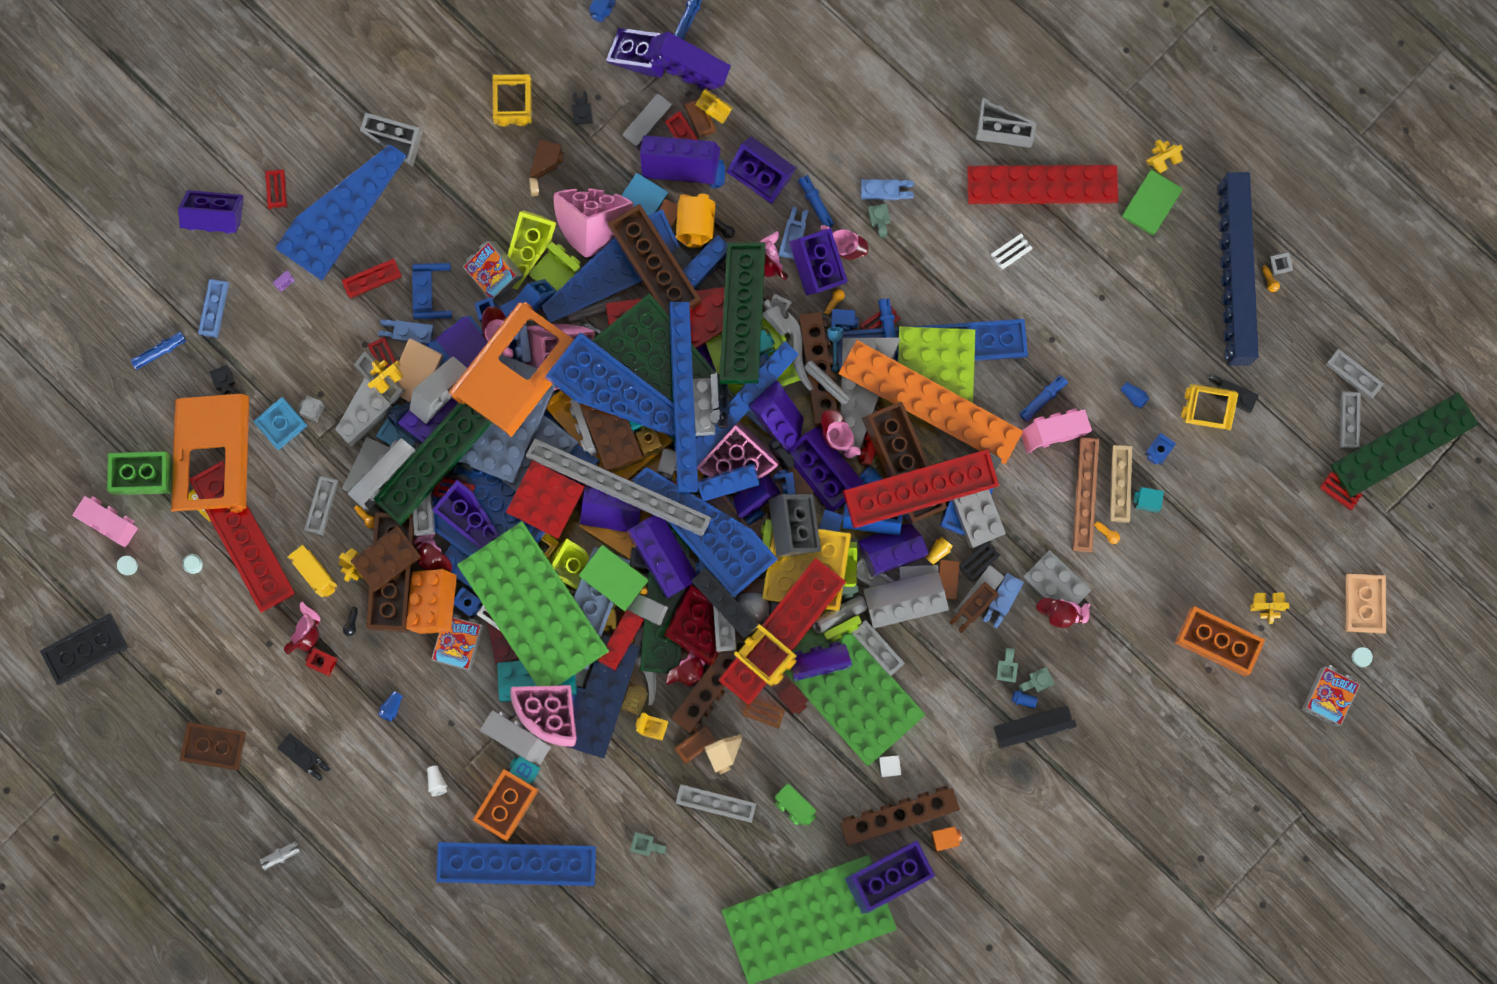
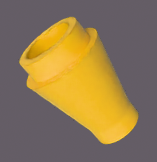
M941 536L939 539H936L925 558L934 565L950 553V549L953 546Z

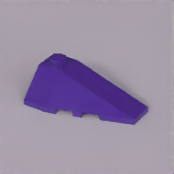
M458 480L432 509V511L479 549L500 536L473 492Z

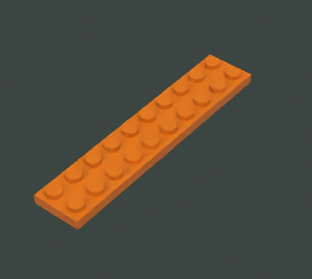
M858 340L855 341L838 372L843 377L893 404L902 401L907 412L979 451L989 449L990 453L1002 459L1001 463L1006 464L1023 433L1021 429Z

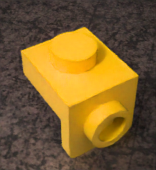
M642 712L636 721V731L640 735L663 741L668 721L648 716Z

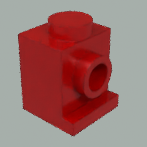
M313 648L306 655L305 661L307 663L305 666L330 677L338 659ZM324 659L323 665H318V660Z

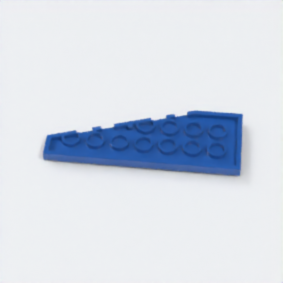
M389 144L298 215L275 249L323 281L407 155Z
M663 209L648 215L668 249L673 253L679 244ZM613 238L580 271L549 298L541 308L547 320L552 323L638 284L641 280Z
M581 332L545 376L548 381L576 402L675 437L673 402Z
M648 467L632 479L635 484L711 517L703 537L671 522L669 523L733 598L778 560L752 529L707 502H703V500L690 492H677L676 484Z

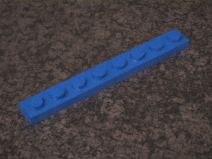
M786 341L760 367L759 383L745 384L728 402V427L720 429L715 425V435L696 437L697 466L750 409L749 405L771 386L799 355Z

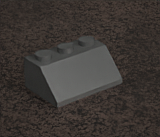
M783 494L768 499L776 557L821 552L813 494Z

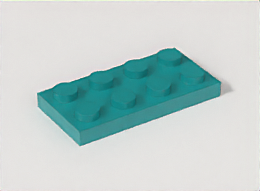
M521 661L497 663L499 702H512L510 694L512 687L537 686ZM576 674L559 685H571V695H577Z

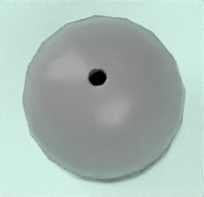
M743 593L738 595L735 600L758 625H763L770 615L769 601L762 598L763 594Z

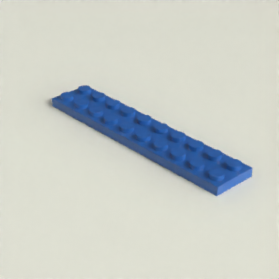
M1025 319L912 326L974 329V361L1028 357ZM899 327L894 328L896 338H898ZM883 328L843 331L842 339L837 342L838 370L842 367L843 338H884ZM898 355L894 356L893 360L898 362Z

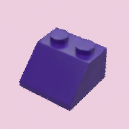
M769 474L759 478V485L737 491L738 494L733 497L737 514L740 518L752 515L769 503L768 499L781 494Z

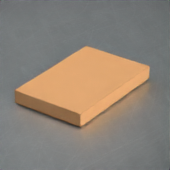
M410 338L399 360L401 364L399 368L404 377L398 382L405 389L400 397L411 401L413 389L439 368L444 355Z
M1346 574V632L1386 633V575Z

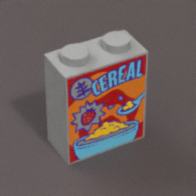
M486 241L480 245V250L476 254H472L466 259L467 263L463 268L488 298L492 297L495 301H498L524 275L496 241Z
M453 614L451 632H440L438 634L431 660L471 672L483 631V626L479 624L480 621L471 618L468 621L461 620L460 615Z
M1325 666L1320 668L1301 710L1335 727H1339L1342 725L1361 684L1357 683L1354 677L1350 675L1343 676L1338 673V669L1332 666Z

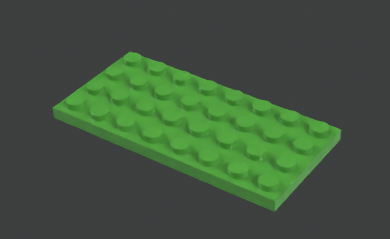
M523 521L457 564L537 686H559L609 652Z
M811 627L792 652L803 651L804 654L811 652V648L821 646L822 649L829 648V644L834 642L831 640L826 642L823 633L818 634ZM846 631L841 634L842 638L835 642L846 643L852 662L850 668L794 682L791 669H786L784 673L868 767L921 720L925 713L892 676H889L851 633L849 634Z
M869 855L721 910L748 984L758 983L897 930L887 903L869 913L862 914L844 879L871 864L872 861Z

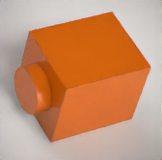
M956 827L931 832L935 851L960 846L959 842L962 841L960 830H956Z

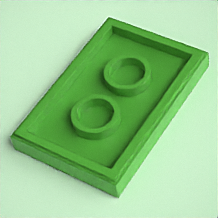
M1150 170L1123 213L1122 218L1154 236L1183 188L1155 171Z
M601 545L578 575L623 611H626L649 581L603 545Z

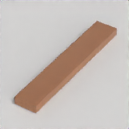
M1079 438L1072 551H1093L1099 439Z

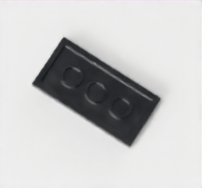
M109 613L40 650V653L56 684L61 685L129 647L112 614Z

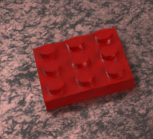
M532 460L506 513L559 539L585 487Z

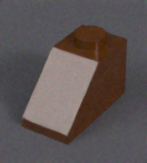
M539 140L529 174L530 178L536 177L539 179L558 168L559 163L563 162L565 152H562L561 145Z

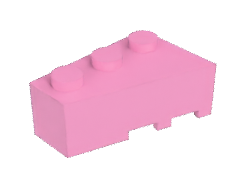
M1077 408L1067 411L1064 415H1061L1059 412L1050 415V418L1047 419L1044 416L1034 419V423L1022 430L1021 438L1026 453H1029L1037 447L1043 446L1046 448L1050 446L1049 444L1062 443L1082 437L1091 432L1092 429L1085 409L1077 411Z
M84 496L72 516L126 548L138 529L133 525L135 521L127 516H124L122 519L117 516V510L110 506L107 509L102 507V501L93 496L91 499Z

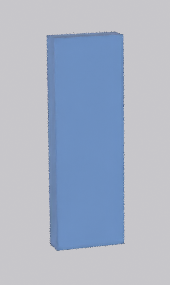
M209 279L198 331L199 335L218 338L229 287L228 282Z

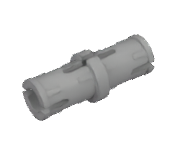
M294 841L282 849L277 848L274 853L259 859L261 864L269 861V863L262 866L263 869L267 870L279 862L284 863L286 862L285 859L300 853V847L291 850L298 846L297 842Z

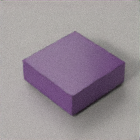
M286 271L273 284L282 292L295 279Z

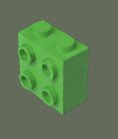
M789 783L774 797L776 801L774 805L781 812L786 810L790 814L789 820L796 826L798 824L801 826L806 824L808 826L816 818L814 815L816 810Z

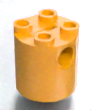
M687 194L680 195L677 210L676 239L687 247L700 248L703 244L710 243L713 240L716 204L713 200L709 199V195L698 194L697 197Z

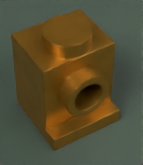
M645 426L639 428V432L636 435L645 458L662 452L663 448L656 430ZM647 437H652L650 441L645 440Z

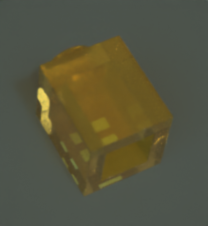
M635 685L634 688L629 687L621 709L641 716L648 698V693L645 692L646 689Z

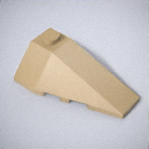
M741 734L733 736L731 739L730 737L722 739L705 747V752L715 773L719 772L721 775L731 770L730 766L734 763L742 741Z

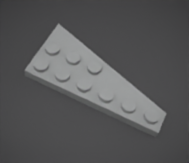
M843 338L842 365L856 340L894 359L900 338ZM842 376V389L850 396V400L845 405L841 404V416L853 432V447H858L861 450L867 433L862 418L874 413L880 396Z

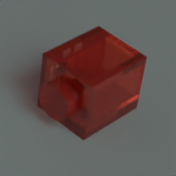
M793 683L778 695V698L792 714L795 712L800 714L807 708L806 703L808 700Z

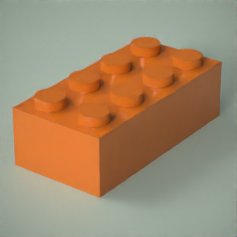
M1196 606L1189 609L1175 640V644L1244 677L1251 674L1265 642V639Z

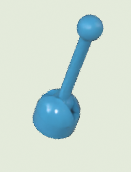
M830 327L827 329V335L833 342V366L831 370L836 373L838 372L837 342L842 339L843 329L840 327Z

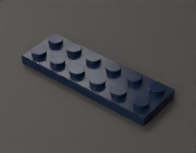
M603 635L602 641L607 645L611 637ZM630 644L616 670L598 662L599 659L594 662L575 720L576 742L574 746H567L568 748L605 759L640 646Z

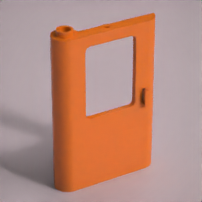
M519 302L448 393L461 404L466 403L512 437L551 387L552 383L545 376L574 339L534 312L531 305L526 302ZM528 320H533L558 338L559 342L533 376L526 380L500 362L498 358Z
M230 394L179 398L175 400L171 512L229 508L231 512H242V509L246 508L250 401L248 395ZM225 447L224 496L222 498L189 500L191 450Z

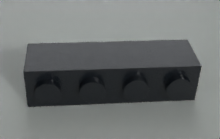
M706 568L691 581L745 640L758 630V624Z

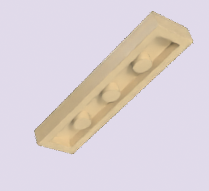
M1112 446L1110 522H1130L1132 446Z

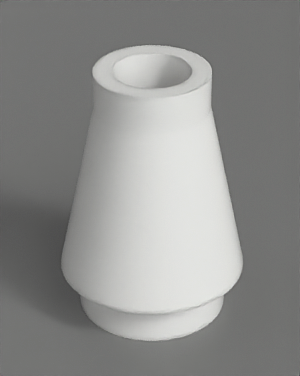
M438 766L427 768L428 791L431 792L432 796L445 794L448 786Z

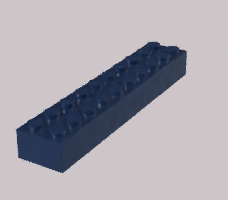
M1227 172L1217 185V195L1220 196L1218 214H1221L1218 229L1219 232H1222L1219 248L1223 254V257L1220 258V267L1223 268L1221 286L1224 287L1222 305H1225L1222 319L1223 323H1226L1223 340L1227 344V349L1224 350V359L1227 360V366H1250L1259 357L1250 172Z

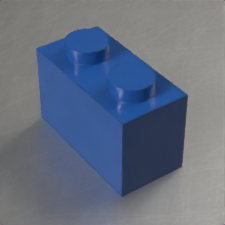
M545 279L528 283L515 301L517 303L526 302L532 306L533 311L542 309L541 306L557 291Z

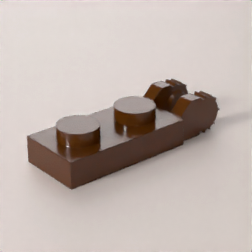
M984 582L958 610L959 612L949 623L951 625L955 624L963 614L968 620L958 630L962 633L999 594Z

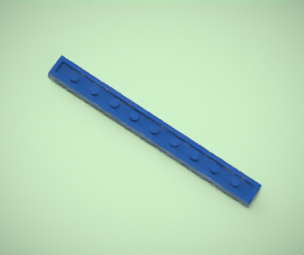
M670 302L669 317L677 492H697L698 478L689 302Z

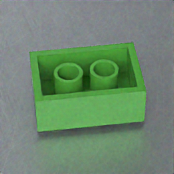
M167 452L108 453L107 491L112 495L170 494L172 456Z

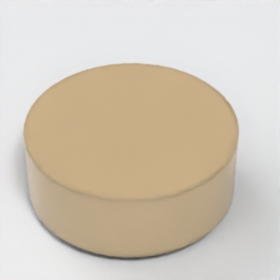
M529 178L531 197L538 196L537 178Z

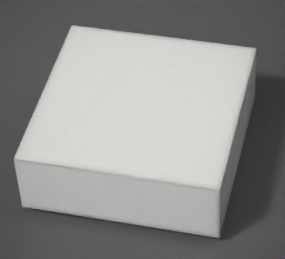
M899 755L879 758L881 777L901 775Z

